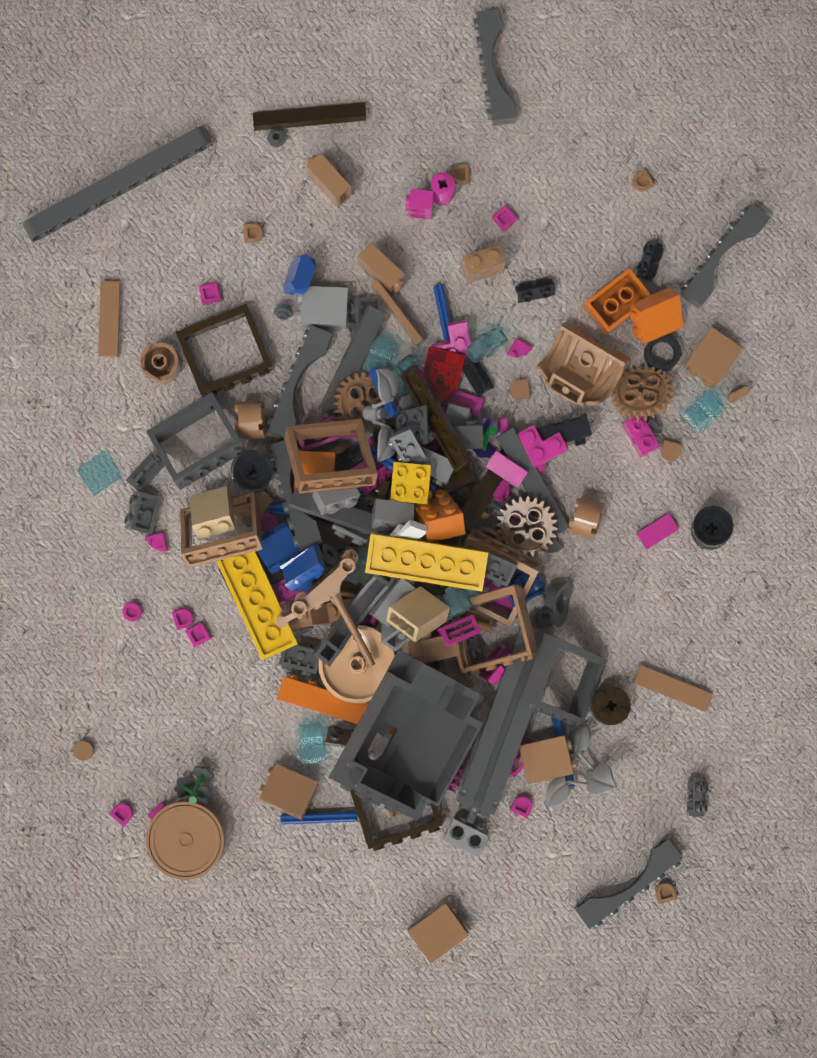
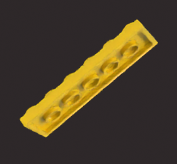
M371 533L365 573L483 591L489 552Z
M256 552L217 561L261 659L264 660L297 645L298 643L288 623L283 628L276 625V619L279 613L283 611Z

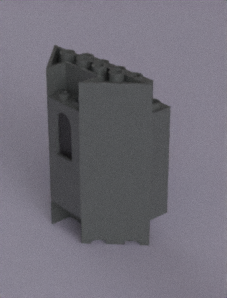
M398 650L328 778L340 783V787L346 791L355 790L354 794L363 799L366 796L369 797V801L377 806H380L382 803L385 805L384 808L392 813L398 811L412 819L418 820L426 805L430 806L432 803L439 806L479 733L483 722L474 718L485 696ZM385 722L395 727L396 730L383 754L378 759H370L368 749L382 723Z

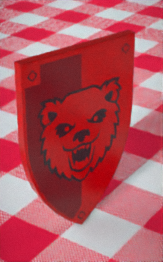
M429 346L423 376L436 399L443 403L454 393L459 384L465 355Z

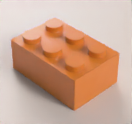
M629 268L584 303L583 308L604 335L607 336L631 318L630 304L651 294Z
M447 490L434 491L432 498L428 499V505L412 503L415 504L414 521L427 526V533L423 535L427 542H435L465 534L463 513Z

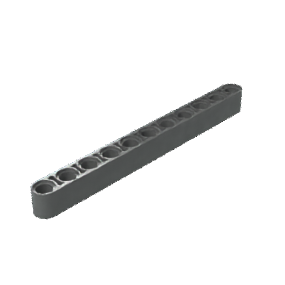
M203 126L197 127L23 222V227L32 242L38 241L206 150L212 145V141Z

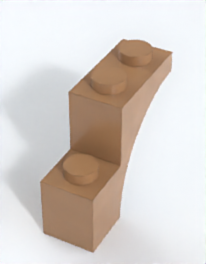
M353 599L343 600L346 608ZM331 602L317 610L313 608L307 611L308 614L301 619L296 617L290 620L288 624L291 630L333 623L338 620L341 613L337 606Z

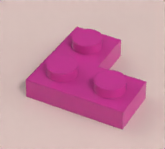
M466 320L447 323L450 341L431 345L434 348L465 355V359L469 356L472 357Z
M532 425L517 434L534 468L569 450L560 432L543 441L537 427Z
M499 643L487 657V661L507 656L511 650ZM498 664V668L486 671V668L480 669L478 675L494 685L502 679L505 669Z

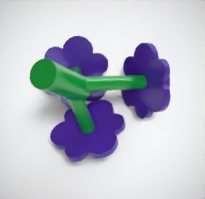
M485 417L482 419V423L478 424L482 425L483 438H485L483 448L473 449L479 458H491V455L496 452L491 447V444L488 443V440L492 439L493 435L499 433L496 420H490V418Z

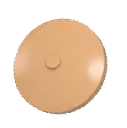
M359 625L357 629L362 634L369 652L372 653L375 665L368 666L366 660L363 659L358 645L353 640V636L349 638L330 667L319 659L320 677L328 691L340 700L356 704L371 701L395 657V651L381 642V633L363 625Z

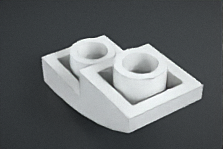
M409 520L405 525L399 524L389 536L418 540L427 533V526Z

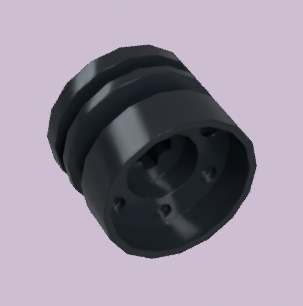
M248 449L238 455L239 457L233 459L230 470L232 478L244 490L253 492L262 490L271 481L273 475L271 461L261 452ZM251 465H253V468L256 469L255 473L251 472V474L248 475L249 472L246 470V468L251 467Z
M709 506L697 513L692 521L690 532L692 539L698 546L707 550H715L726 544L733 533L734 524L732 517L725 509L718 506ZM709 525H712V528L716 529L714 530L713 534H710V531L706 530L709 527Z

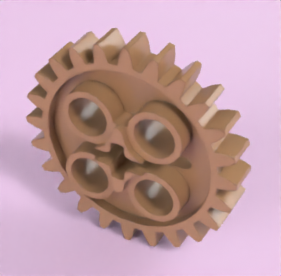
M647 365L644 369L638 366L636 371L630 368V373L624 372V377H621L613 389L611 398L614 407L617 408V412H622L623 417L629 415L630 420L634 416H636L637 421L641 417L647 420L649 415L655 418L654 413L661 415V409L667 410V404L672 403L671 398L674 397V389L671 378H668L667 373L663 374L662 369L656 372L655 367L648 370Z
M361 372L359 376L357 373L352 374V378L350 376L346 377V382H340L342 388L338 387L335 389L339 394L333 395L337 402L332 403V405L338 408L333 411L340 414L337 420L362 419L363 409L366 406H372V404L381 402L369 373L365 377L364 372ZM352 389L357 393L356 399L352 398L350 394ZM370 389L375 392L374 398L369 396ZM361 401L365 402L366 406L361 405ZM353 408L356 409L358 413L356 418H354L351 414ZM362 419L366 434L367 430L371 434L374 433V428L377 430L380 427L377 424H373L372 421Z
M520 495L519 501L512 498V504L509 502L505 504L507 509L501 508L500 511L504 515L497 516L501 521L497 522L496 526L501 528L496 533L502 534L500 539L501 541H506L505 545H509L525 555L530 552L532 557H534L535 551L542 554V547L548 550L547 543H554L550 537L555 538L557 536L553 531L558 530L559 526L553 524L558 521V518H552L555 511H548L551 505L545 507L544 499L539 503L537 502L538 496L531 500L530 495H528L526 500H524L523 496ZM531 511H537L539 513V518L533 519L530 517L529 513ZM511 515H518L521 521L518 523L513 522ZM525 522H527L528 525H532L529 530H527L526 527H522L524 526ZM538 522H544L543 525H533ZM511 527H521L516 530L510 529ZM539 529L544 535L536 537L533 531ZM521 533L525 539L518 541L515 538V534Z

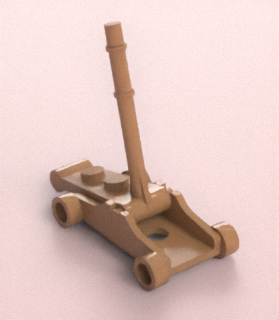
M348 548L343 553V559L311 586L308 592L299 591L296 594L291 610L280 612L276 619V625L283 628L290 620L296 617L301 619L308 614L307 611L313 608L317 610L325 605L324 602L331 600L341 613L353 636V640H355L363 655V659L371 667L376 664L372 653L369 652L362 634L359 633L340 595L342 581L349 573L355 570L359 557L357 550Z

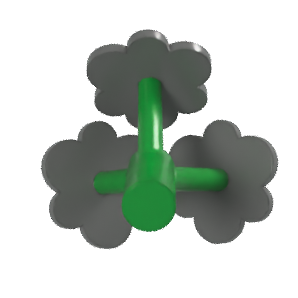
M195 766L192 773L198 779L196 786L189 776L185 778L180 777L176 781L174 791L177 792L179 798L190 795L189 802L192 804L200 801L208 805L209 801L213 798V793L209 791V786H202L201 782L203 780L210 781L214 774L207 767Z

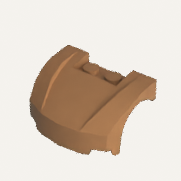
M566 321L560 325L553 347L547 356L537 364V369H539L540 374L545 379L547 387L561 398L580 406H596L611 394L631 359L617 350H608L581 334L583 330Z

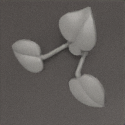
M376 369L378 393L382 402L366 406L363 409L365 421H372L373 424L382 426L378 435V462L392 457L396 452L395 449L390 447L388 442L391 427L380 422L387 415L382 405L393 401V396L399 390L396 374L388 369ZM404 395L401 398L399 412L417 408V404L411 395Z
M586 723L578 725L568 738H570L573 748L570 750V753L574 754L577 752L578 756L592 771L586 775L585 779L587 782L567 781L565 776L553 779L546 793V804L549 808L558 807L566 802L570 795V784L586 786L588 792L592 795L603 794L617 788L610 766L601 764L594 768L581 753V751L588 748L591 740L590 729Z

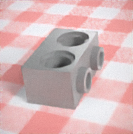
M459 816L457 819L453 818L443 840L479 857L488 838V835L485 834L486 830L477 825L475 828L467 825L468 822ZM455 826L463 828V834L459 837L452 834V829ZM472 835L480 836L481 841L478 845L470 843Z

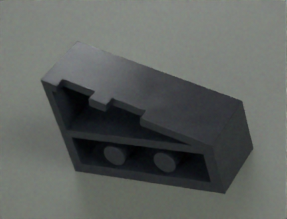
M586 413L580 414L581 417L563 419L562 422L537 427L543 441L560 432L567 446L575 444L576 447L587 444L586 441L592 436Z

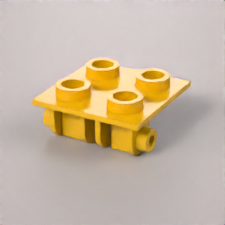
M394 462L390 501L428 505V499L432 498V491H429L431 465Z

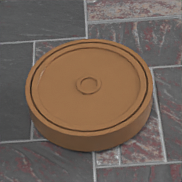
M189 799L171 802L160 809L151 820L146 833V848L153 864L164 874L182 880L195 879L208 873L219 861L226 841L225 829L218 814L208 805L200 801L192 804L189 802Z

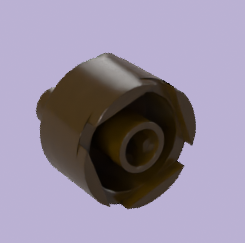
M614 686L603 687L597 690L590 704L592 716L604 725L620 724L628 717L631 709L628 695L624 690ZM609 700L611 703H614L612 711L605 707L606 704H609Z

